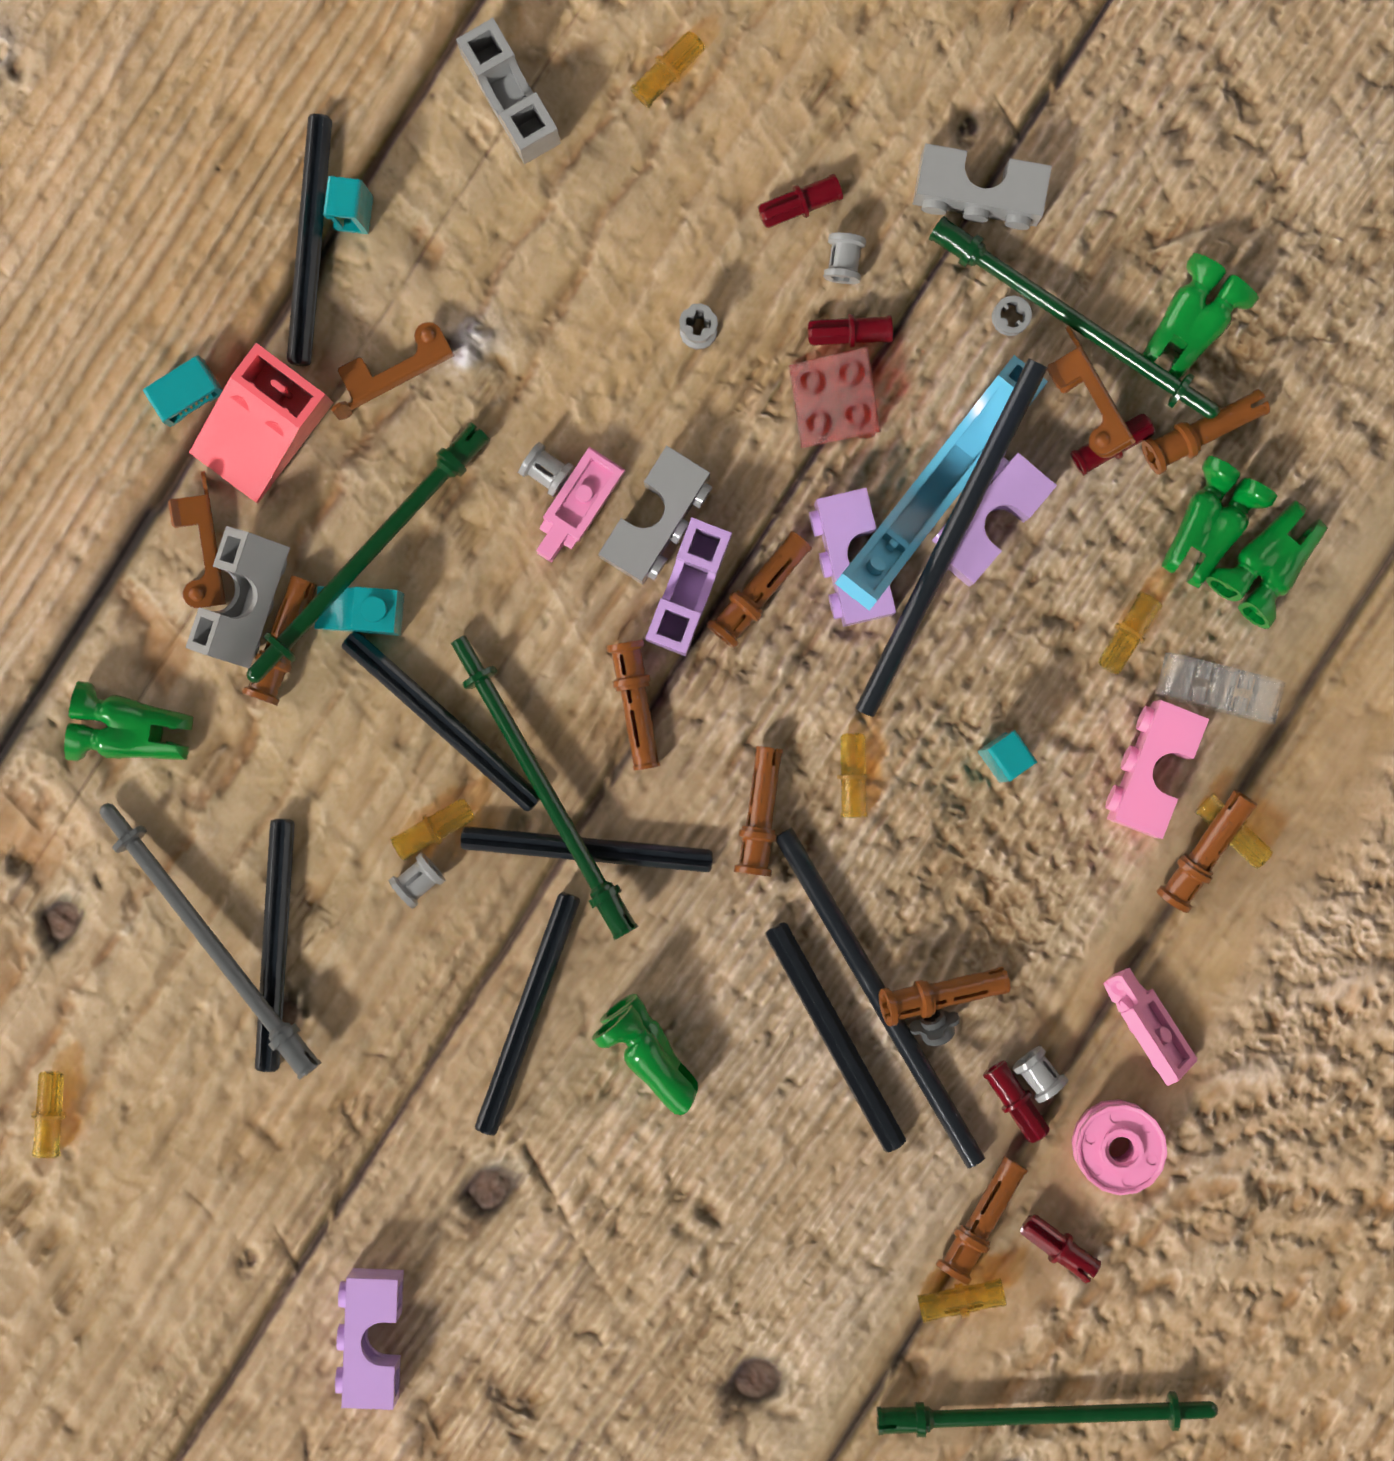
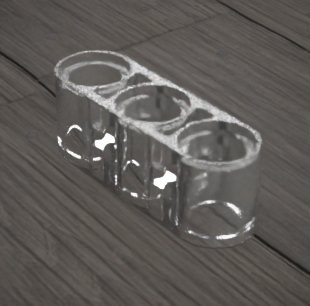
M1165 653L1155 694L1245 719L1275 724L1286 682L1181 654Z

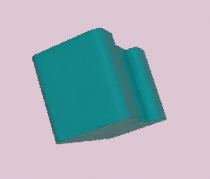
M328 176L324 217L332 219L334 222L333 227L337 231L369 234L373 195L360 179Z
M199 355L191 358L143 389L144 394L161 421L169 427L174 426L183 420L185 416L207 402L220 397L223 391L207 363Z
M1016 730L1010 733L1004 732L977 751L999 783L1012 781L1037 763V760Z

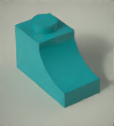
M324 586L317 587V594L324 588ZM347 588L315 622L314 628L319 630L356 631L360 633L401 636L404 593L393 589Z

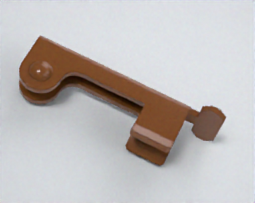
M425 322L419 325L414 334L417 343L416 353L374 377L361 357L339 367L337 371L353 401L350 403L346 401L339 402L331 408L338 420L349 418L353 414V409L454 357L439 326L432 322Z
M1067 326L1066 331L1077 348L1055 362L1048 364L1047 371L1061 393H1068L1071 389L1084 382L1103 417L1101 425L1090 434L1089 446L1099 457L1110 458L1133 445L1136 440L1089 360L1077 335L1070 326Z
M201 471L204 495L176 498L168 501L171 524L174 528L198 525L205 573L202 578L189 582L183 590L185 602L193 608L226 604L221 569L213 567L218 548L205 471Z

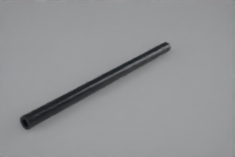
M1028 358L855 707L861 713L871 717L875 716L1048 367Z
M792 827L777 835L776 843L965 1166L972 1168L985 1159L984 1154L915 1036L911 1033L905 1019L898 1020V1024L895 1026H888L885 1023L879 1005V991L886 988L795 831Z

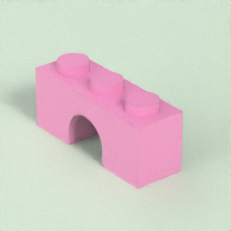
M1162 700L1152 701L1150 707L1145 706L1136 724V729L1141 731L1135 747L1130 745L1122 759L1121 769L1125 770L1121 784L1120 786L1114 785L1108 795L1105 808L1110 810L1107 819L1153 838L1163 839L1178 799L1161 792L1157 788L1153 780V768L1158 759L1166 754H1173L1183 759H1194L1209 719Z

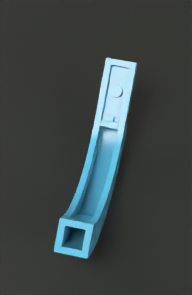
M1015 355L834 583L869 611L964 489L1025 366V363ZM1045 378L1042 379L1031 403L1048 381Z

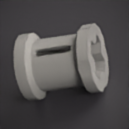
M837 232L829 234L828 243L832 245L829 268L824 270L823 277L827 281L840 284L860 283L861 275L858 273L860 250L865 247L866 239L851 233Z
M701 303L692 304L682 312L679 322L680 336L683 343L695 350L709 347L715 341L718 326L717 316L712 312L711 308ZM696 319L704 320V327L706 328H703L701 335L693 334V327L691 326L695 324Z
M538 442L523 461L518 473L523 477L529 475L548 488V494L554 498L570 477L575 466L571 463L563 464L545 451V445Z
M422 852L416 856L417 862L399 877L393 876L388 880L398 896L412 909L418 905V899L435 884L441 885L446 881L440 870Z
M1041 1046L1029 1051L1012 1067L1015 1073L1021 1074L1035 1091L1034 1098L1038 1103L1050 1099L1068 1083V1078L1065 1074L1059 1075L1044 1056L1046 1051Z

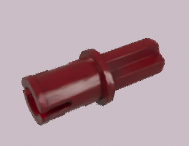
M831 174L827 178L801 188L799 185H794L793 191L761 203L758 206V212L764 226L771 228L801 215L807 218L809 217V212L837 200H842L843 193L836 175Z
M848 314V318L811 320L808 323V341L812 346L849 344L850 348H854L856 343H889L893 341L891 315L886 317L854 318L853 314Z
M1139 414L1125 422L1136 442L1110 458L1099 457L1090 448L1089 443L1077 450L1071 451V458L1078 471L1084 476L1088 474L1087 472L1114 457L1119 460L1123 457V452L1153 436L1155 429L1150 418L1145 414Z
M1002 1060L983 1073V1077L987 1079L1003 1103L1002 1111L1010 1113L1028 1142L1035 1143L1043 1139L1050 1131L1049 1126L1030 1100L1031 1092L1029 1090L1024 1091L1008 1067L1007 1062Z
M1036 1214L1029 1215L1020 1228L1021 1235L1049 1255L1048 1260L1051 1263L1058 1262L1085 1284L1091 1281L1088 1274L1093 1278L1096 1276L1101 1267V1261L1073 1242L1071 1234H1062Z

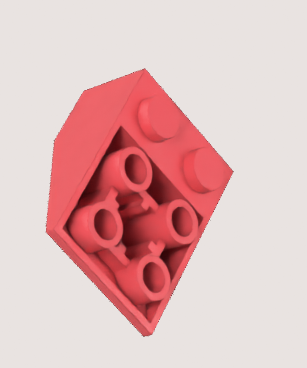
M255 343L229 378L189 453L258 504L334 402L258 343Z

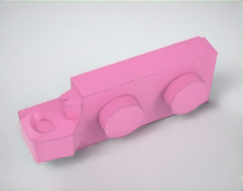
M589 447L543 516L544 521L540 526V530L547 533V535L536 550L537 554L552 563L563 545L572 550L577 541L580 542L625 473V469Z
M1130 968L1111 975L1103 984L1112 1002L1116 1003L1118 1011L1121 1012L1129 1030L1135 1035L1165 1084L1168 1086L1178 1082L1197 1062L1198 1058L1153 989L1147 991L1138 982Z

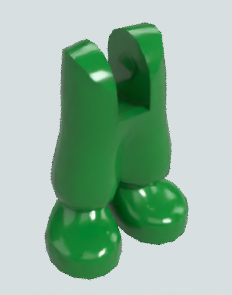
M1193 253L1186 264L1192 281L1181 286L1176 291L1161 323L1142 355L1155 362L1164 353L1166 346L1177 352L1179 356L1175 357L1168 372L1178 379H1181L1204 351L1227 330L1231 324L1233 309L1247 310L1253 308L1259 300L1257 293L1245 281L1236 275H1229L1222 284L1215 299L1211 303L1206 304L1207 296L1226 274V269L1218 262L1198 253Z
M1207 456L1202 464L1206 486L1192 495L1181 525L1161 565L1168 572L1174 573L1185 559L1191 547L1202 552L1186 580L1188 584L1198 589L1209 577L1225 553L1248 527L1249 518L1247 515L1249 511L1271 507L1278 497L1273 490L1251 478H1242L1236 486L1231 500L1226 507H1223L1222 499L1236 484L1241 473L1229 463L1214 456Z
M1296 500L1287 506L1261 534L1242 549L1237 557V567L1216 568L1206 579L1207 584L1214 592L1229 601L1235 602L1241 600L1250 589L1254 580L1261 576V584L1243 599L1238 609L1251 623L1263 629H1269L1276 620V599L1290 592L1303 566L1328 529L1320 519H1317L1302 533L1297 541L1291 538L1288 533L1307 510L1304 505Z
M84 681L76 683L70 701L69 718L101 721L107 726L99 729L84 724L69 723L66 727L64 740L66 760L77 762L83 759L91 749L96 750L101 756L106 758L187 760L189 746L172 741L162 742L161 740L163 726L173 730H192L193 716L150 706L118 695H112L106 699H98L95 687L91 683Z
M637 994L626 996L602 1016L600 1022L603 1025L594 1033L592 1040L600 1048H609L618 1043H626L627 1048L624 1051V1061L628 1067L650 1087L672 1113L683 1115L689 1111L694 1103L698 1091V1082L676 1057L663 1029L657 1021L649 1016L640 997Z

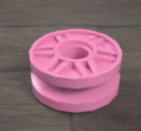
M1120 1099L1101 1101L1087 1109L1077 1121L1071 1140L1073 1157L1086 1178L1102 1191L1116 1195L1138 1193L1152 1185L1163 1171L1167 1157L1165 1135L1157 1121L1138 1105ZM1117 1137L1127 1138L1129 1147L1126 1153L1118 1157L1111 1156L1109 1154L1110 1143Z

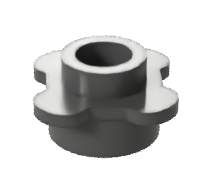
M941 1008L937 1009L935 1014H932L929 1018H922L920 1016L919 1019L910 1023L909 1028L912 1034H921L923 1041L927 1045L940 1046L953 1038L955 1034L954 1026L959 1024L960 1017L957 1012H947Z

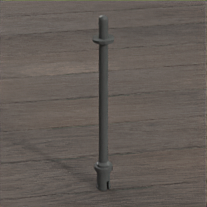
M103 804L99 813L119 839L113 845V850L116 853L128 850L269 1031V1040L271 1042L268 1046L272 1051H279L297 1074L299 1080L311 1073L322 1062L317 1059L298 1033L301 1031L296 1024L291 1025L281 1020L141 839L147 832L146 828L141 825L132 829L113 804Z

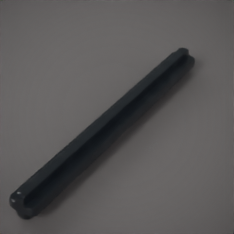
M310 114L307 123L287 361L295 366H309L312 359L324 223L323 212L332 133V120L324 114Z
M353 631L347 636L341 645L342 649L524 811H530L537 805L540 799L531 784L360 632Z
M273 819L270 822L259 992L281 1020L283 1019L295 828L294 821L290 819ZM259 1019L257 1021L255 1069L260 1072H275L280 1067V1053L278 1050L273 1052L268 1046L271 1042L269 1040V1031Z
M464 827L461 832L460 845L464 850L574 860L561 835L478 827ZM581 837L595 862L697 872H710L712 869L713 853L709 849Z
M561 892L557 896L477 1118L475 1129L483 1134L494 1136L499 1129L580 904V899L569 893Z
M782 922L771 927L765 932L768 942L885 1152L897 1150L906 1142V1138L788 924Z

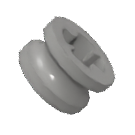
M1015 295L1001 299L992 312V323L995 329L1007 336H1015L1023 332L1030 324L1032 318V311L1028 302L1022 297ZM1008 305L1016 306V313L1023 314L1022 322L1018 320L1015 323L1016 327H1009L1007 319L1001 318V310L1006 312L1009 308Z

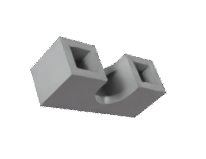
M494 18L456 38L462 58L523 163L526 164L561 144L555 123L537 92L533 93L517 64L515 54Z
M925 143L921 154L912 205L922 206L921 210L923 212L933 215H945L947 211L962 213L964 219L973 222H987L988 218L1005 221V226L1018 230L1030 229V226L1036 227L1044 213L1051 165L1010 158L1004 168L1002 182L992 188H981L974 185L966 175V150Z
M666 445L644 480L645 488L657 494L664 503L665 509L662 518L658 523L647 528L633 526L621 518L599 552L600 559L642 585L648 577L655 580L668 560L662 556L670 541L677 545L688 528L689 522L685 520L688 512L693 505L700 509L713 487L707 484L710 479V472Z
M226 526L213 567L228 572L235 583L233 600L225 609L220 611H209L199 607L185 648L250 668L253 658L259 651L260 637L266 619L273 609V598L280 577L286 570L290 547Z

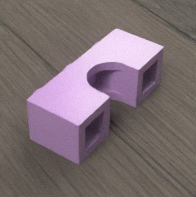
M1017 453L1010 461L1003 457L948 570L968 587L973 585L1002 551L986 535L985 520L987 515L995 510H1005L1024 523L1034 514L1057 485L1021 454ZM945 525L932 539V541L935 544L937 543Z
M867 488L816 499L814 503L815 511L809 512V518L814 537L821 535L825 552L819 553V560L824 578L831 577L835 593L828 595L833 618H841L843 627L894 615L896 610L890 585L869 611L834 584L850 564L847 556L850 542L858 537L873 534L876 530Z
M691 517L669 582L659 601L645 639L647 642L684 656L687 655L731 540V532Z
M353 1268L346 1281L340 1282L338 1306L345 1308V1323L339 1324L337 1330V1350L343 1351V1367H337L335 1393L342 1394L341 1408L393 1410L399 1399L401 1355L383 1354L376 1351L369 1342L368 1328L377 1323H397L402 1314L404 1270Z

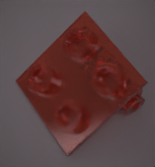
M868 347L789 365L801 448L854 437L867 439L875 437V433L881 432Z

